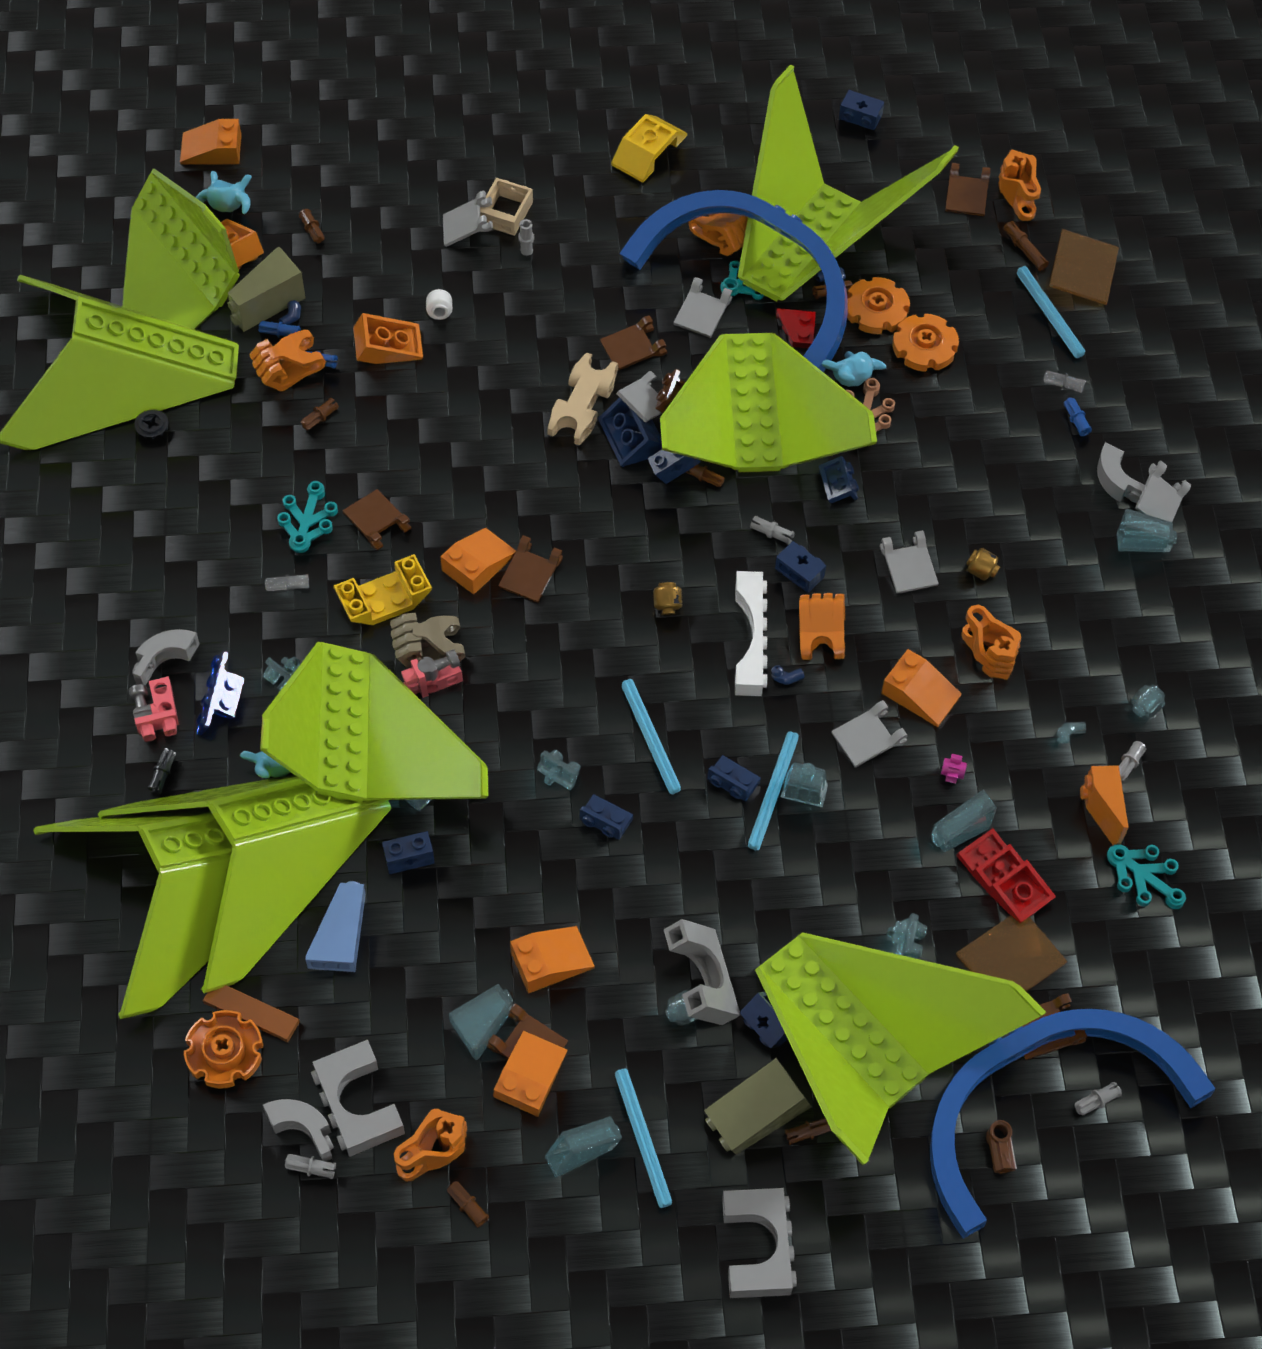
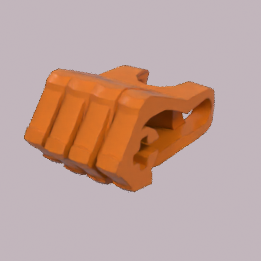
M1011 150L1001 167L998 182L999 190L1013 207L1017 217L1022 221H1030L1035 217L1036 213L1034 200L1039 199L1041 187L1036 178V157ZM1026 206L1030 213H1024L1022 208Z
M727 213L711 214L709 217L702 216L689 221V228L696 236L714 246L720 247L721 254L729 256L743 248L748 217Z
M309 330L292 333L282 338L275 346H272L268 339L257 343L250 353L253 367L256 369L257 375L261 378L263 384L278 391H284L304 377L322 370L326 363L325 358L320 352L309 353L305 351L311 348L314 343V337Z
M813 593L812 598H810V595H801L799 600L802 660H811L812 651L820 644H827L833 650L835 659H844L845 595L835 594V598H833V593H824L823 598H821V593Z
M971 606L966 614L968 624L962 629L963 640L971 648L974 658L984 665L982 666V671L991 678L1008 679L1013 670L1018 649L1020 648L1021 634L1019 631L995 619L984 606ZM973 613H979L983 619L979 622L973 616ZM968 631H972L973 636H971L968 633ZM984 644L990 646L987 652L984 649Z
M432 1109L414 1135L396 1148L394 1160L398 1176L404 1181H413L425 1172L441 1168L458 1158L465 1149L467 1132L465 1118L441 1111L440 1109ZM437 1139L439 1147L442 1146L443 1152L432 1151ZM408 1151L407 1154L400 1158L403 1152ZM415 1167L414 1171H412L411 1173H405L402 1171V1169L409 1170Z

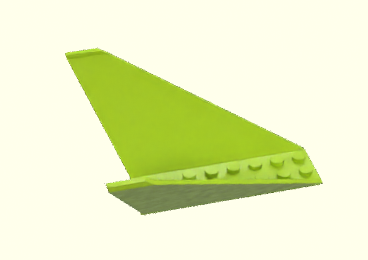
M789 65L777 78L770 90L752 196L758 197L774 207L779 205L786 211V214L790 216L793 214L799 217L804 225L812 229L825 242L836 258L938 175L958 152L959 147L954 145L947 153L860 202L824 184L794 74V66ZM748 217L738 278L743 281L744 285L774 301H783L821 269L813 257L798 244L759 221Z
M153 169L131 210L122 306L196 330L213 312L223 306L228 297V292L234 287L240 276L226 229L210 209L189 192L156 169Z
M23 275L18 276V282L50 290L76 300L72 338L0 432V444L23 450H35L135 419L147 410L161 411L234 387L239 350L237 343Z
M775 333L720 335L660 417L662 450L738 470V472L780 471L781 468H787L788 466L877 443L873 412Z
M317 642L262 714L260 750L314 790H317L318 794L361 803L363 800L482 799L488 797V768L486 764L371 653Z
M289 775L130 803L102 810L98 813L100 819L119 814L208 807L233 848L204 985L201 988L203 993L220 989L225 985H233L248 974L391 810L389 800H363L361 803L318 794L317 790H314L296 775Z
M208 807L115 815L103 819L99 817L86 818L34 828L35 835L49 832L139 831L159 875L122 1008L118 1015L120 1019L152 1012L162 1007L209 961L233 848Z
M807 933L798 935L755 969L831 1131L862 1165L869 1161L888 1108L895 1105L925 1080L931 1072L1046 1013L1020 985L1013 981Z

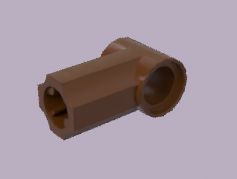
M1004 1120L995 1121L986 1133L994 1173L999 1174L1009 1173L1017 1169L1011 1140L1012 1128ZM994 1130H1000L1004 1134V1138H997L994 1135Z

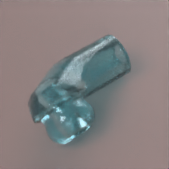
M1085 722L1065 723L1057 730L1058 742L1068 743L1070 741L1069 735L1085 733L1086 724Z

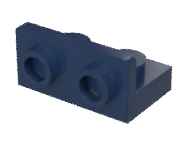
M840 456L819 465L827 498L831 504L848 496H851L854 501L858 499L857 491H859L856 480L852 478L854 470L850 462H846Z
M722 755L715 766H711L708 769L707 779L714 786L728 791L732 797L746 802L760 783L761 777Z
M593 794L587 805L581 807L580 820L588 827H595L601 830L607 837H614L620 840L633 820V814Z

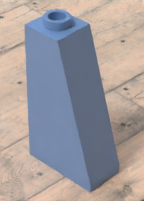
M355 881L339 884L306 954L305 960L308 969L355 972L366 895L364 884Z

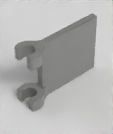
M480 191L474 200L443 214L444 245L446 247L477 232H488L493 229V222L489 221L487 223V217L485 215L480 216V207L492 205V198H486L485 191Z
M695 277L691 289L674 321V325L711 338L726 307L732 300V290L724 288L721 298L717 299L701 293L703 280Z
M649 371L641 379L617 392V395L645 423L662 414L659 410L655 409L658 402L656 400L658 393L650 386V382L657 376L652 371Z
M1159 461L1157 466L1154 463L1150 465V475L1135 509L1164 532H1168L1180 502L1190 490L1191 484L1184 480L1181 485L1175 483L1172 487L1160 477L1165 472L1167 465Z
M923 530L914 533V546L893 550L891 537L882 538L880 548L885 556L896 594L938 586Z
M884 700L878 702L869 711L832 730L833 736L855 768L886 750L907 742L905 738L907 734L903 728L890 735L879 719L888 714V706Z

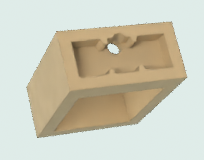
M496 178L486 195V198H492V205L480 207V216L485 215L487 223L492 221L493 229L515 236L520 227V222L524 220L533 203V189ZM499 196L521 202L515 216L492 209Z

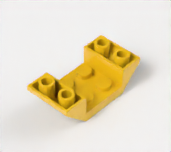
M645 114L622 138L611 165L644 182L654 172L655 159L669 144L677 147L687 137V133L657 116Z
M415 554L395 561V572L358 586L354 578L334 585V589L351 622L375 625L413 610L430 593L432 587Z

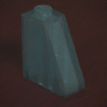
M1125 509L1117 531L1119 551L1170 552L1172 545L1176 544L1177 532L1173 531L1172 522Z
M984 790L934 824L931 837L937 847L940 846L943 852L990 829L997 807Z
M499 984L449 1013L450 1023L475 1060L479 1059L483 1054L489 1039L493 1034H497L508 1018L509 1011L512 1008L511 1002H513L510 993L507 989L502 990Z
M610 1116L562 1132L544 1157L554 1176L559 1177L613 1150L622 1136L618 1126L615 1125Z

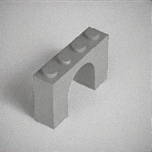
M684 919L665 928L664 933L669 950L689 957L699 968L705 985L701 984L682 994L688 1017L723 1025L740 1016L741 1014L716 930Z
M368 1040L313 1061L315 1070L311 1072L315 1085L320 1084L323 1092L319 1093L324 1107H330L332 1112L328 1115L333 1129L338 1127L340 1136H337L338 1143L342 1151L347 1150L349 1157L405 1134L404 1126L395 1104L367 1115L352 1114L346 1111L340 1104L341 1092L350 1081L378 1070L377 1061Z
M784 1188L723 1191L724 1223L756 1222L762 1224L770 1230L776 1242V1251L767 1261L753 1265L729 1266L730 1298L791 1295L793 1287L797 1285L796 1271H791L790 1261H794V1248L789 1246L788 1236H792L791 1221L786 1220V1212L790 1211L789 1196H784Z

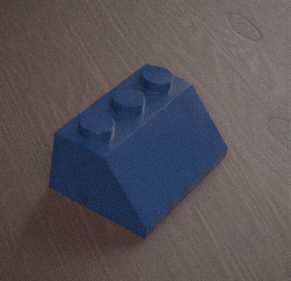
M618 398L598 417L605 435L620 465L623 467L646 460L662 448L661 436L653 420L651 419L645 423L621 398Z

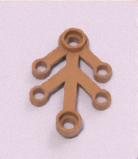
M869 378L863 385V393L865 394L863 405L871 410L873 397L878 395L880 383L875 378ZM846 390L854 397V393L851 390ZM891 398L884 399L881 406L871 410L874 418L880 416L879 421L875 423L876 432L881 429H887L891 425V417L884 414L894 410L895 401Z

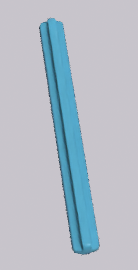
M1026 266L1018 268L1017 275L1074 357H1082L1085 349Z
M632 679L624 680L622 682V689L670 794L678 793L681 790V786Z
M790 731L786 735L748 842L750 849H760L798 742L799 735Z
M618 1070L615 1072V1078L660 1208L668 1207L672 1204V1199L628 1070Z

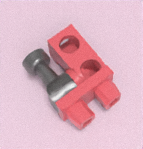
M454 649L446 652V657L433 660L430 657H423L424 659L419 662L417 658L411 660V668L401 671L403 683L414 694L420 693L422 698L429 696L428 693L442 690L463 681L462 671L459 667L460 661Z
M169 676L149 681L154 702L147 705L145 700L148 695L146 685L137 684L129 688L130 698L135 700L136 708L133 710L135 724L139 735H142L145 742L156 738V730L163 729L165 736L177 734L179 722ZM158 685H165L164 687L156 688Z

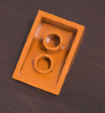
M218 119L183 132L180 164H239L241 147L239 119Z
M229 219L221 222L226 229L238 269L242 267L241 265L256 260L259 255L264 253L256 231Z
M362 313L353 327L357 361L382 364L421 360L423 358L420 328L417 323Z
M484 528L454 543L441 555L442 571L472 594H475L514 557L516 550L487 528Z
M907 649L885 678L881 692L939 727L962 695L932 664Z
M1119 765L1091 766L1088 775H1085V783L1080 788L1081 799H1085L1086 809L1112 845H1121L1129 827Z
M577 926L535 932L510 941L511 954L528 993L595 968Z
M523 1031L494 1088L493 1097L538 1117L568 1050Z

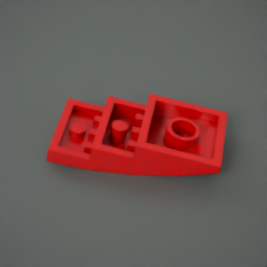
M994 828L956 855L981 886L1019 923L1026 920L1056 897L1029 861H1023L1011 844L1006 845Z

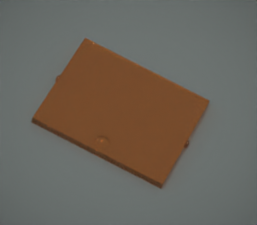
M1062 229L1049 286L1106 305L1119 247Z
M1009 916L956 953L971 972L1013 981L1025 991H1028L1067 963L1063 955L1030 917L1019 923L1012 916Z

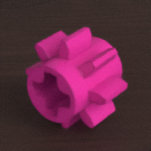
M952 754L950 759L944 758L941 774L946 775L945 781L956 784L957 778L963 780L967 763L961 762L962 756Z

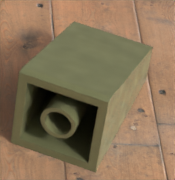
M280 247L270 253L228 292V306L232 312L230 318L233 324L239 326L244 332L261 321H265L287 309L289 301L295 300L300 302L305 299L302 272Z
M775 1058L704 1111L708 1115L705 1119L713 1132L717 1129L722 1137L719 1141L727 1152L731 1149L737 1155L801 1115L812 1106L785 1068Z

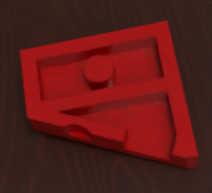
M777 308L776 316L780 318L783 324L782 328L785 334L788 335V340L792 347L809 348L814 338L816 312Z

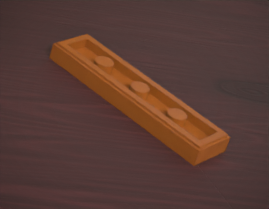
M227 985L207 992L203 999L204 1004L219 1011L231 1010L241 1013L242 1021L251 1019L258 1029L286 1042H289L300 1023L298 1018Z

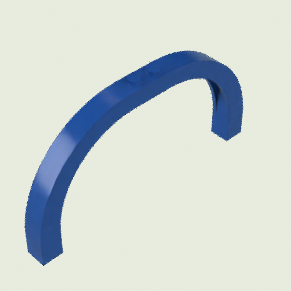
M712 190L690 194L670 202L652 214L639 226L620 252L624 261L641 270L658 244L673 230L688 221L706 215L721 213L737 214L755 219L806 250L823 272L827 290L825 316L816 338L804 354V357L824 372L826 368L822 366V362L833 359L842 341L847 322L848 299L844 278L838 263L829 247L812 229L804 225L802 220L796 215L792 214L790 216L786 214V211L779 205L774 207L758 197L728 190Z
M1099 1009L1069 1010L1043 1017L1025 1027L1021 1026L1009 1032L1010 1035L1003 1039L1000 1037L990 1042L989 1047L970 1059L954 1076L943 1094L934 1119L930 1139L931 1170L941 1203L963 1239L985 1226L987 1219L967 1189L956 1160L955 1127L962 1105L976 1086L989 1075L1038 1047L1052 1041L1076 1035L1075 1030H1085L1086 1035L1090 1037H1100L1123 1043L1147 1056L1166 1073L1190 1108L1211 1097L1215 1087L1194 1058L1178 1042L1155 1026L1123 1013Z

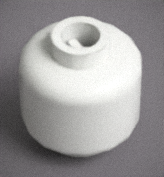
M437 289L428 294L426 310L431 318L442 320L449 317L452 313V298L447 291Z

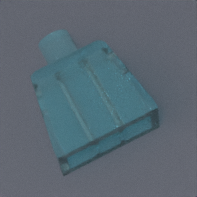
M793 763L785 777L780 797L823 807L828 788L826 771L814 767L811 763Z

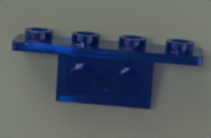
M226 650L222 651L219 655H215L211 663L213 672L206 682L208 691L201 701L203 710L196 721L198 726L197 734L202 735L209 728L213 713L230 720L235 717L244 678L224 670L229 653Z

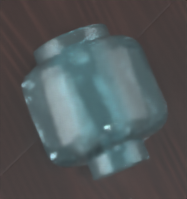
M1144 685L1131 699L1134 706L1132 710L1141 718L1143 716L1152 718L1165 705V694L1155 685Z
M687 990L670 997L667 1001L668 1009L665 1010L666 1015L671 1022L675 1021L679 1026H685L696 1020V1018L688 1017L682 994L688 992Z

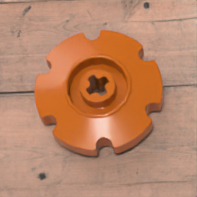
M873 277L872 281L862 279L853 284L847 294V318L851 323H858L859 329L871 334H882L883 330L893 332L897 330L898 324L907 318L910 307L909 297L903 288H896L895 282L881 277Z
M924 314V317H917L912 315L898 324L897 332L893 336L892 346L897 358L905 359L904 365L914 370L925 372L927 368L940 370L953 361L959 344L958 334L954 327H947V321L939 316Z
M221 1010L213 1012L212 1019L205 1020L200 1018L191 1027L185 1038L190 1048L184 1050V1058L189 1071L196 1079L205 1077L204 1081L209 1087L229 1088L235 1086L234 1082L237 1078H242L246 1081L255 1073L262 1060L261 1054L257 1050L263 1048V1041L258 1027L251 1019L242 1021L241 1013Z

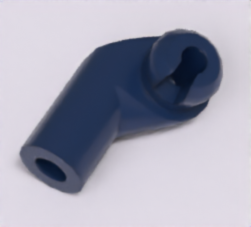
M295 300L288 302V314L280 318L279 322L290 325L299 320L301 305Z
M779 665L771 669L773 680L785 685H790L805 678L801 668L790 673L783 671V668Z

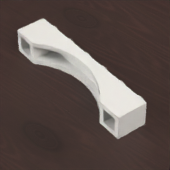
M737 571L735 601L749 619L753 639L749 650L736 665L735 695L762 696V689L767 688V674H763V669H767V655H763V650H767V636H763V631H767V618H763V612H767V599H763V594L767 593V581H763V572Z

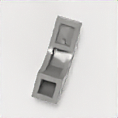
M1105 442L1097 465V474L1102 487L1111 497L1121 502L1123 497H1126L1132 502L1138 503L1145 485L1130 478L1122 470L1120 463L1124 451Z
M180 629L169 630L156 634L146 640L136 651L138 662L135 664L132 672L136 685H146L157 666L166 660L179 658L190 661L199 646L197 633Z
M291 1099L275 1100L263 1104L275 1134L288 1129L303 1131L312 1139L322 1161L332 1159L330 1150L334 1147L328 1136L331 1130L327 1120L317 1109L302 1101Z

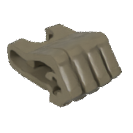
M416 613L402 614V616L390 622L392 628L391 637L393 639L392 645L394 650H396V658L406 669L411 668V660L417 658L419 662L424 659L423 657H430L433 660L446 657V652L453 649L459 661L465 658L464 646L453 643L446 638V636L455 635L460 628L459 619L455 616H436L418 623Z

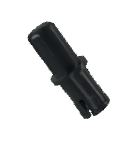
M164 748L157 766L153 767L154 774L148 785L149 791L154 789V793H162L166 778L171 774L170 768L176 755L172 749Z

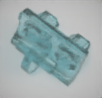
M269 657L265 661L269 666L262 676L273 685L280 676H283L285 679L277 687L281 691L292 676V673L298 668L300 660L296 657L291 659L284 657L281 660L284 667H281Z
M553 750L550 753L547 751L542 752L537 770L546 776L544 783L551 785L555 781L571 790L579 774L580 765L574 761L569 764L562 761V754L557 750Z
M912 913L909 919H904L902 922L897 921L894 927L887 929V936L892 938L893 945H897L895 954L915 959L921 957L923 947L914 943V938L919 940L924 938L927 926L918 922V915Z

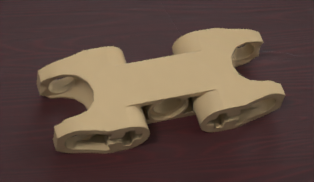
M589 353L584 354L575 364L568 383L569 386L575 388L568 401L561 399L556 401L547 428L548 435L550 436L556 435L561 428H573L576 430L574 444L581 445L591 434L598 417V412L592 410L598 396L609 398L614 388L618 371V363L611 362L603 370L591 368L592 354Z

